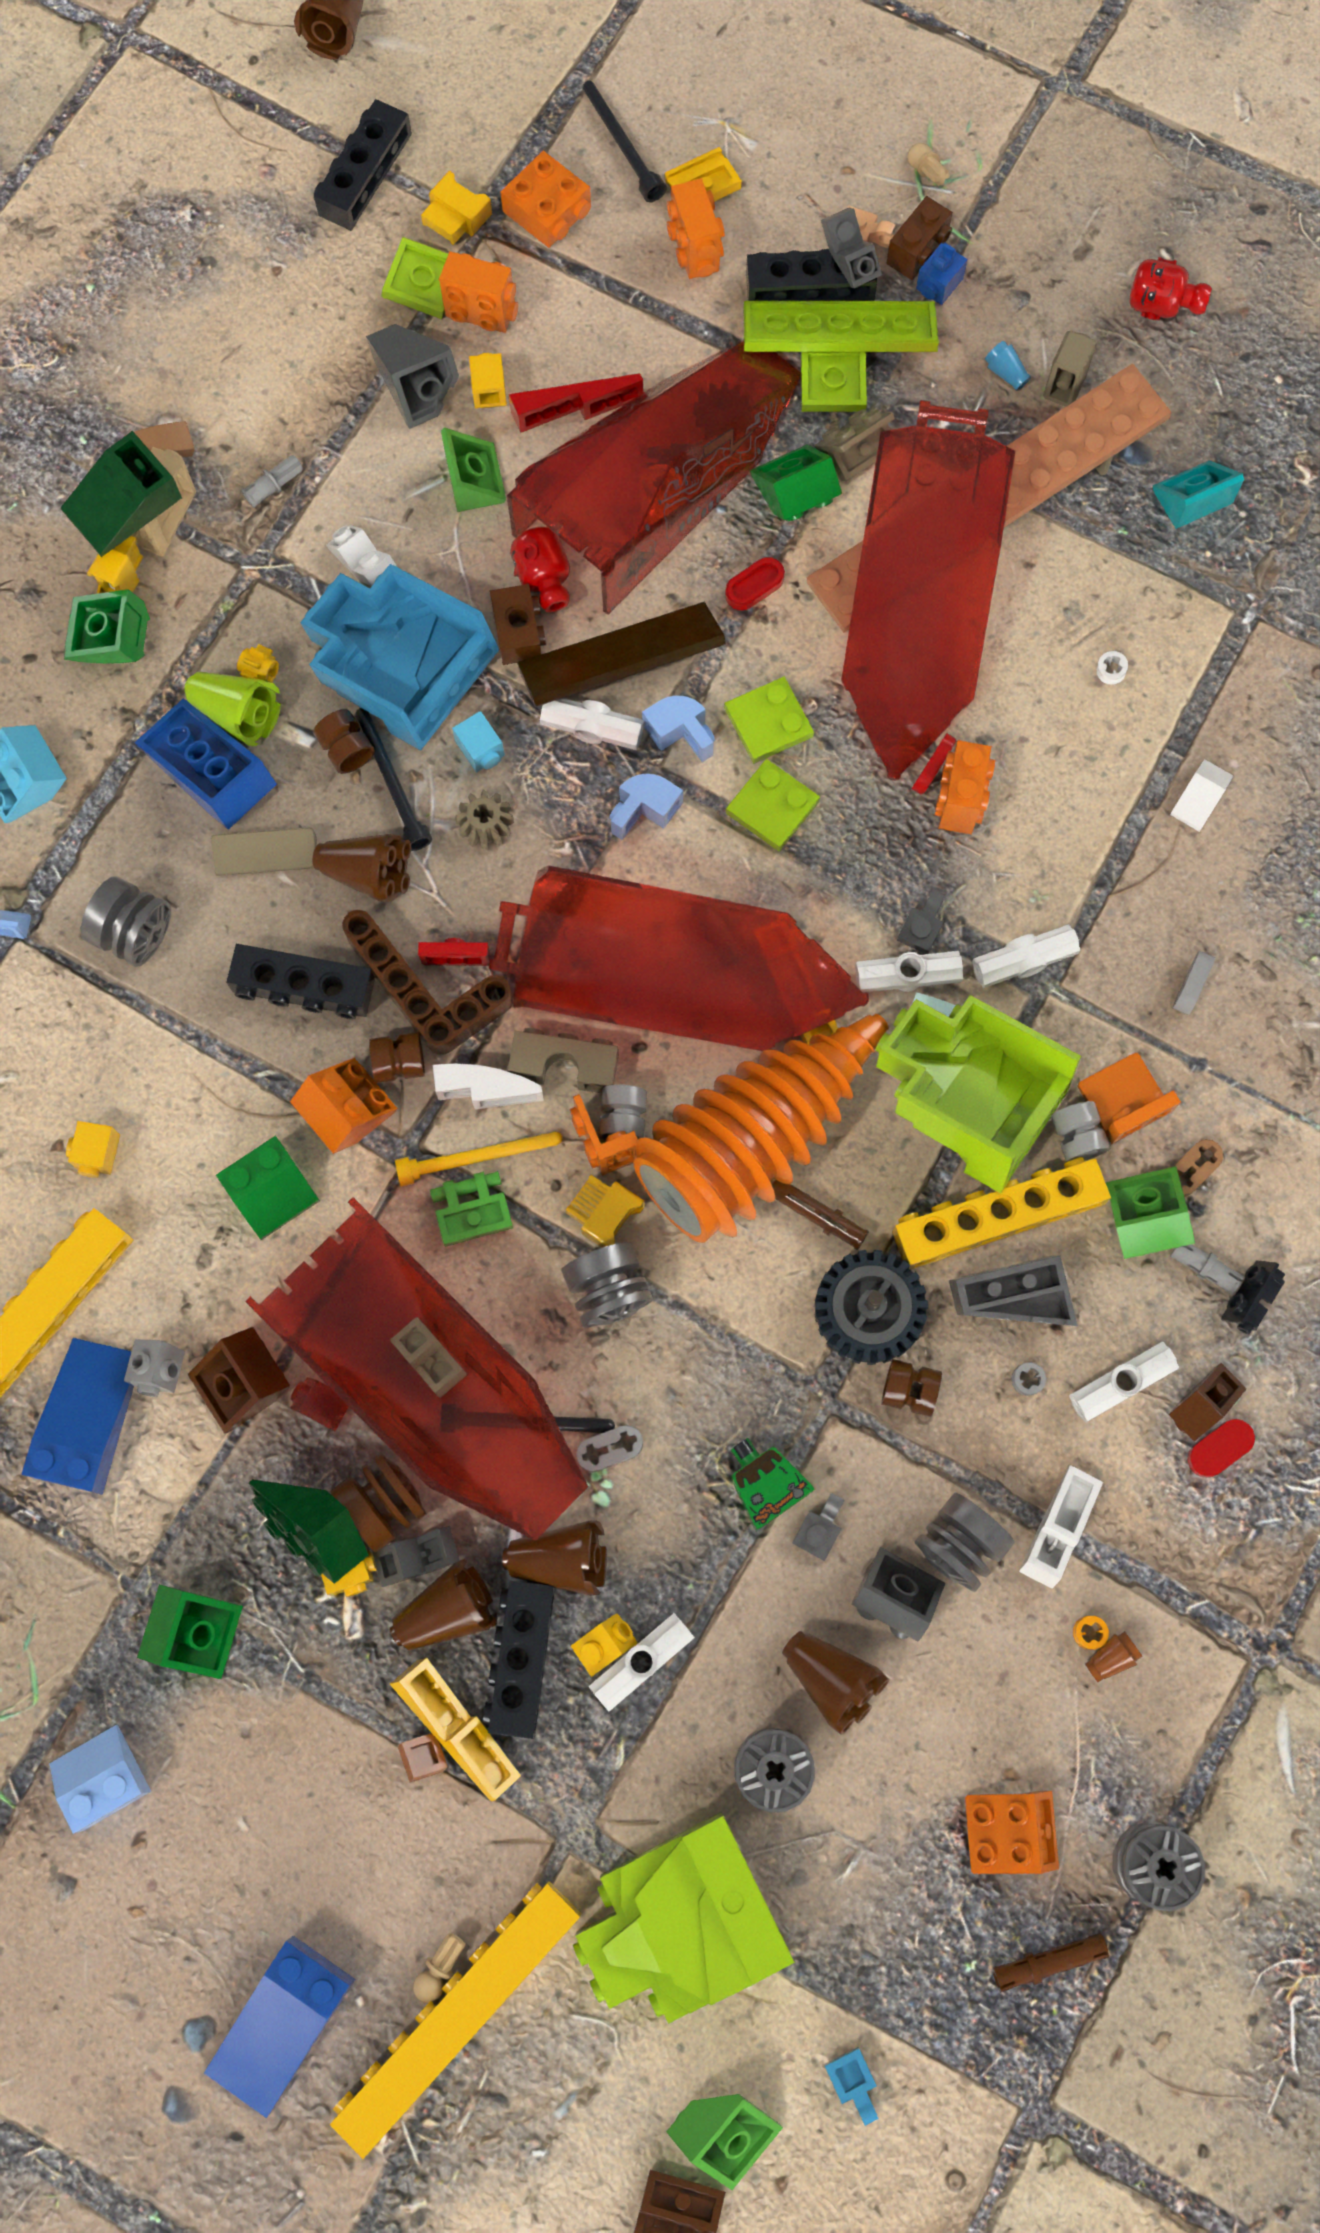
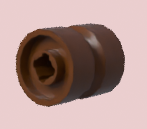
M347 709L337 710L325 716L317 723L313 730L314 736L323 750L329 749L328 758L340 774L350 773L361 768L369 762L375 753L365 733L360 732V725L351 711Z
M419 1032L401 1034L396 1041H393L389 1036L369 1039L370 1058L375 1083L396 1081L398 1075H402L405 1079L425 1077L424 1057Z
M892 1359L885 1381L881 1405L902 1409L907 1405L912 1413L931 1417L939 1394L942 1371L923 1366L916 1371L911 1363ZM913 1381L920 1383L917 1396L909 1395Z

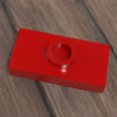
M448 938L444 942H418V955L423 965H490L488 943L465 942V940L460 938Z

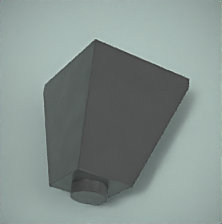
M397 324L366 336L374 362L408 428H413L438 417L444 407L442 401L450 387L454 388L459 378L451 348L446 344Z

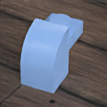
M670 696L661 699L642 711V720L645 722L644 728L661 751L684 737L701 762L713 756L715 737L710 728L704 724L706 709L696 700L686 696Z
M640 774L629 778L619 787L620 801L622 802H619L614 807L609 817L611 820V833L623 840L641 815L664 829L683 804V790L667 779L655 774Z

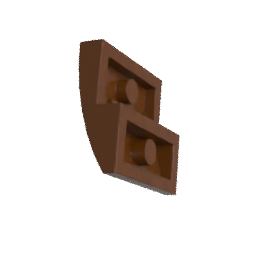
M650 2169L634 2233H717L726 2192Z

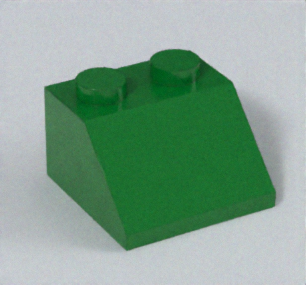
M808 444L750 470L751 476L771 512L784 521L799 519L804 515V511L813 507L827 506L833 502V498L842 494L832 457Z
M276 1135L216 1174V1177L260 1240H263L320 1202Z
M159 1584L137 1658L167 1668L222 1679L243 1606Z

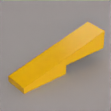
M428 1658L415 1661L390 1683V1686L490 1801H495L521 1776L478 1717H471Z

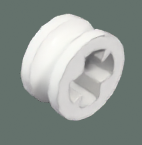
M1117 651L1104 653L1097 665L1099 679L1106 684L1115 685L1120 683L1128 669L1126 657ZM1111 662L1117 663V671L1119 673H1116L1115 670L1113 674L1107 673V665L1105 663H1108L1109 666Z

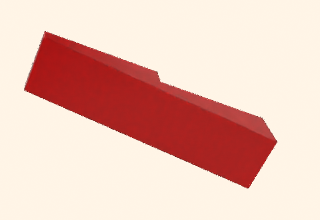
M638 373L509 394L510 410L520 433L579 410L584 420H587L632 401L639 400L644 397V384L641 374Z

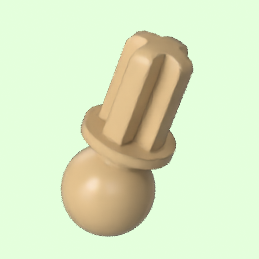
M916 143L909 149V164L917 169V172L922 177H929L938 186L943 185L945 180L949 178V171L940 163L939 155L933 152L925 143Z
M450 1933L445 1936L434 1957H428L425 1961L426 1966L430 1970L421 1972L415 1978L413 1991L416 1998L421 2002L429 2003L430 2001L435 2002L443 1993L441 1989L444 1986L442 1978L450 1979L453 1976L451 1969L465 1947V1942L457 1935Z

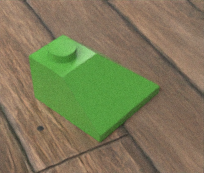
M734 2094L692 2100L679 2113L675 2122L666 2132L692 2164L730 2190H733L783 2127L743 2096Z

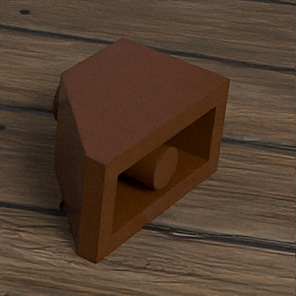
M1220 1363L1169 1413V1416L1174 1420L1177 1428L1195 1442L1227 1414L1246 1391V1387Z

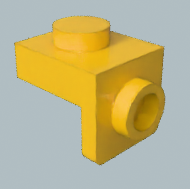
M615 1614L572 1644L571 1648L592 1677L636 1646L637 1641L633 1636L630 1626L618 1614Z

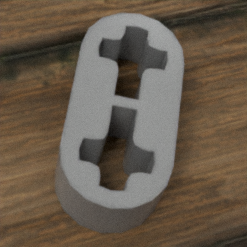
M1200 950L1198 951L1176 997L1173 1009L1190 1015L1211 971L1215 957Z
M627 1425L591 1437L579 1445L576 1453L577 1461L581 1468L592 1473L626 1462L638 1456L642 1451V1435L636 1428ZM627 1433L629 1438L636 1437L637 1442L632 1444L633 1451L627 1453L625 1448L612 1451L611 1445L621 1441V1434ZM589 1446H593L595 1450L607 1447L609 1451L598 1457L599 1463L597 1465H592L590 1460L584 1461L582 1457L587 1454L586 1448Z

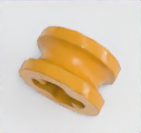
M1085 1616L1075 1623L1073 1637L1080 1647L1087 1650H1096L1106 1644L1109 1630L1107 1624L1101 1618ZM1096 1624L1099 1628L1096 1633H1100L1099 1639H1091L1086 1642L1082 1637L1086 1633L1081 1632L1083 1625L1092 1626Z

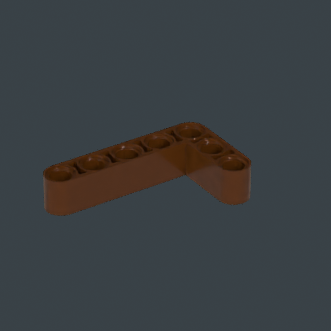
M353 910L344 917L342 928L349 944L367 968L372 969L376 980L414 1030L419 1032L421 1039L433 1053L442 1055L453 1051L511 1008L513 997L508 981L502 976L491 975L441 1009L366 911ZM356 926H368V929L364 934H352V931ZM375 952H388V955L384 960H372V956ZM397 977L408 978L407 984L401 988L391 986L393 980ZM492 990H503L505 995L498 1001L490 1000L487 996ZM418 1003L429 1005L425 1013L414 1014L411 1010ZM472 1009L477 1012L476 1017L470 1021H464L459 1018L464 1010ZM444 1029L449 1032L447 1038L442 1041L431 1039L432 1034L436 1030Z

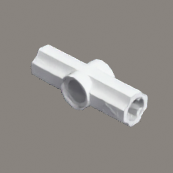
M561 698L543 704L540 717L541 725L571 732L577 739L583 742L600 744L604 741L637 750L640 745L645 725L642 719L612 712L607 705L594 700H586L583 703Z
M1069 924L1038 936L1027 934L1010 941L1002 949L974 958L972 961L974 974L978 983L983 988L1016 976L1020 979L1027 978L1041 972L1049 964L1079 954V939L1075 930Z
M959 951L924 955L907 952L896 958L858 961L855 963L856 983L859 993L893 989L910 992L922 986L959 983L963 980V965ZM906 966L912 967L916 970L917 976L912 978L906 977L901 973L900 969Z
M1162 1341L1070 1394L1072 1406L1078 1416L1086 1423L1178 1370L1177 1359L1171 1349ZM1118 1373H1124L1129 1376L1132 1382L1130 1391H1124L1118 1387L1116 1383Z
M673 1613L588 1687L610 1712L695 1637L676 1614ZM638 1651L648 1652L652 1657V1667L646 1673H638L631 1666L632 1656Z

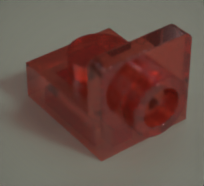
M307 1377L304 1382L300 1381L291 1395L293 1403L290 1409L336 1432L350 1406V1398L316 1379Z

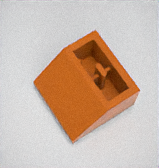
M355 1057L308 1075L290 1101L333 1154L357 1144L398 1109Z

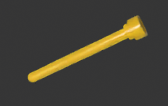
M555 1131L418 1162L416 1159L409 1160V1157L395 1159L400 1187L414 1184V1180L421 1179L420 1175L556 1146L562 1142L563 1137L561 1133Z

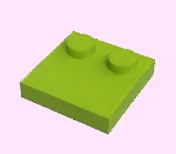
M402 237L382 288L381 297L442 319L445 311L439 277L448 253Z
M801 352V412H858L863 409L866 410V352Z
M785 676L724 703V709L753 764L814 736V731Z
M766 758L727 806L726 814L780 852L820 802V796Z

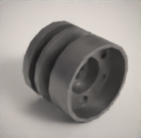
M117 876L110 877L95 891L87 905L80 927L81 937L85 942L103 951L112 949L115 957L125 959L127 963L135 967L142 966L156 952L166 934L171 918V906L167 901L155 898L149 892L140 894L137 886Z
M631 1242L616 1243L600 1248L562 1267L561 1272L569 1292H587L586 1296L575 1303L577 1311L591 1309L580 1316V1321L584 1328L608 1325L634 1315L639 1309L652 1302L653 1298L649 1290L635 1292L646 1285L645 1277L627 1278L626 1276L639 1267V1262Z
M953 1493L939 1511L942 1519L948 1525L947 1529L945 1530L934 1523H929L926 1529L935 1538L936 1542L923 1534H920L914 1542L924 1553L928 1562L952 1582L959 1583L967 1589L976 1592L981 1583L971 1570L985 1578L991 1573L980 1558L985 1555L999 1562L1015 1541L984 1510L964 1496Z
M778 1728L761 1729L749 1735L738 1748L734 1760V1777L742 1795L754 1807L770 1813L786 1812L800 1805L811 1792L815 1779L814 1759L807 1745L796 1735ZM772 1760L775 1764L783 1762L784 1767L781 1769L783 1777L780 1780L774 1777L766 1778L765 1774L769 1771L766 1764Z
M1143 1822L1130 1827L1122 1834L1114 1848L1112 1868L1117 1882L1128 1896L1156 1910L1174 1911L1188 1906L1199 1895L1205 1881V1861L1199 1846L1186 1833L1161 1823ZM1159 1859L1169 1862L1165 1867L1167 1872L1165 1876L1155 1872L1160 1867L1157 1862Z

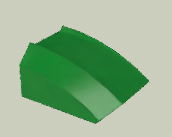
M129 589L73 597L67 627L64 660L115 664L136 662L144 657L147 623L150 620L144 601Z

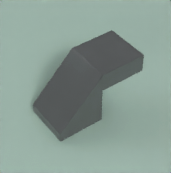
M450 1526L435 1529L416 1538L394 1542L385 1546L377 1553L372 1552L382 1587L431 1573L460 1561Z

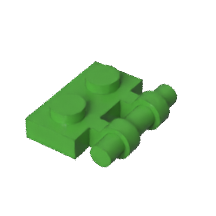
M484 1171L473 1174L474 1178L456 1183L450 1180L443 1182L441 1187L430 1189L433 1203L446 1199L449 1207L435 1211L445 1247L513 1229L504 1192L491 1196L488 1188L502 1184L498 1171L484 1174ZM478 1191L480 1199L459 1204L458 1196Z

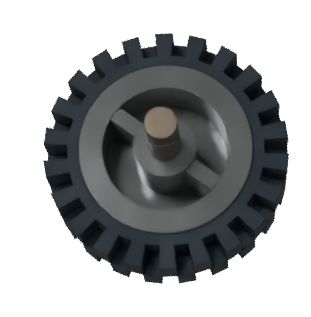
M861 1250L855 1255L850 1253L844 1256L841 1261L835 1262L822 1278L814 1303L815 1321L818 1322V1330L821 1337L824 1336L827 1340L826 1344L831 1349H836L839 1352L838 1355L844 1359L848 1357L853 1359L852 1362L858 1364L860 1362H867V1365H876L878 1362H890L893 1358L900 1357L911 1348L922 1332L927 1319L926 1310L928 1309V1300L925 1299L924 1285L921 1286L919 1282L920 1276L917 1272L913 1273L909 1269L910 1265L905 1260L903 1262L896 1259L897 1256L892 1253L884 1255L881 1250H874L873 1253H866V1250Z

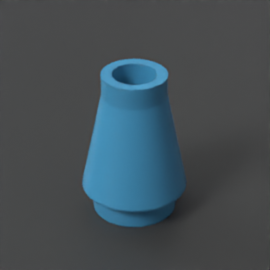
M1002 341L985 357L986 362L989 364L987 368L1013 386L1016 391L1020 390L1031 379L1012 344L1008 346L1005 341Z

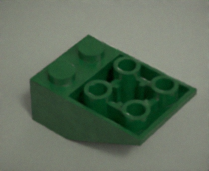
M131 431L104 451L60 509L96 552L103 557L182 499V496L173 476L140 438Z
M254 1479L249 1482L255 1495L252 1503L260 1514L267 1519L263 1523L266 1530L275 1540L281 1537L288 1550L296 1558L302 1555L305 1558L306 1564L316 1576L319 1577L323 1574L335 1584L369 1556L347 1507L326 1490Z

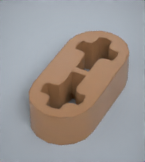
M1208 1139L1199 1141L1173 1166L1177 1167L1179 1176H1182L1187 1170L1193 1173L1186 1182L1189 1188L1185 1185L1182 1186L1184 1197L1192 1194L1222 1163L1223 1150L1215 1141ZM1198 1150L1201 1152L1211 1151L1213 1155L1210 1157V1160L1213 1164L1210 1161H1206L1199 1168L1195 1164L1201 1157V1153Z

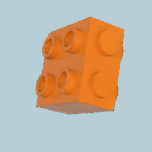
M544 150L500 191L502 211L548 248L557 240H562L567 235L570 227L578 219L585 218L591 209L590 186Z
M702 178L671 186V201H667V210L671 221H667V230L670 240H676L678 246L676 248L678 264L680 268L685 267L689 279L710 276L719 271L720 257L724 256L721 238L725 236L723 222L720 217H715L713 211L715 210L713 194L711 190L706 191Z
M449 251L439 277L445 316L455 322H467L478 325L487 331L496 330L506 333L510 321H515L519 307L518 302H515L516 283H513L511 268L499 262L477 259L470 254H459Z
M958 740L954 752L948 751L942 770L941 790L937 798L934 816L940 817L938 829L972 835L975 824H982L984 811L986 812L989 802V782L992 780L996 760L990 759L992 746Z

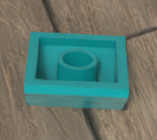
M1208 460L1153 485V491L1175 529L1233 504L1244 481L1243 473Z

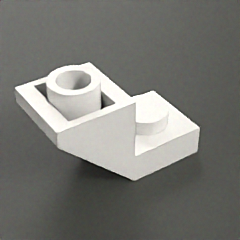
M352 525L339 528L332 535L333 540L326 544L329 551L360 582L371 586L389 564L396 566L389 554L376 550L363 529Z

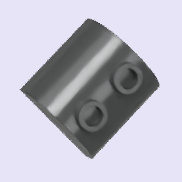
M880 1547L851 1605L857 1608L858 1613L867 1620L878 1619L890 1626V1630L895 1636L902 1639L910 1637L918 1642L932 1621L945 1582Z

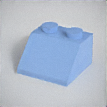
M118 1725L111 1727L49 1763L56 1800L73 1834L85 1831L151 1792Z

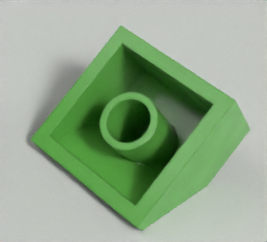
M1176 1166L1106 1182L1111 1196L1110 1203L1124 1259L1195 1243Z

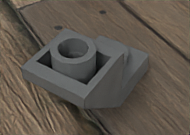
M848 207L821 220L829 251L852 288L882 276L874 244L863 241L854 208Z

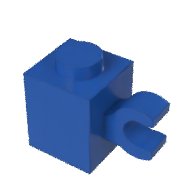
M941 243L919 269L916 289L925 298L943 305L964 279L968 259L957 253L956 249L947 243Z

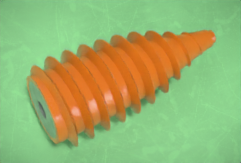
M879 1014L867 1015L847 1027L838 1028L834 1034L829 1036L822 1034L813 1035L809 1045L801 1041L790 1040L784 1045L783 1052L772 1049L764 1050L760 1053L758 1063L752 1061L739 1063L736 1068V1076L728 1074L718 1076L714 1082V1091L700 1089L695 1092L693 1106L688 1104L677 1105L673 1110V1122L668 1120L656 1121L652 1129L653 1139L643 1137L636 1141L635 1152L637 1158L634 1160L637 1177L655 1205L681 1232L697 1242H706L717 1231L732 1238L736 1237L737 1228L733 1217L738 1214L748 1220H755L756 1210L752 1199L756 1196L763 1201L772 1203L775 1200V1193L771 1181L776 1179L783 1184H791L793 1182V1174L789 1162L793 1160L804 1166L809 1165L811 1157L806 1146L808 1140L817 1145L824 1146L827 1143L826 1133L822 1126L824 1120L834 1124L841 1123L842 1119L837 1103L841 1097L848 1100L853 1098L850 1084L857 1074L863 1075V1065L872 1052L875 1053L881 1037L889 1030L885 1019Z

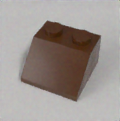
M254 1327L222 1338L188 1373L189 1378L224 1434L231 1432L272 1405L290 1387L284 1373L276 1364Z

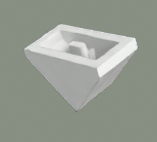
M1204 759L1170 815L1200 832L1234 776Z

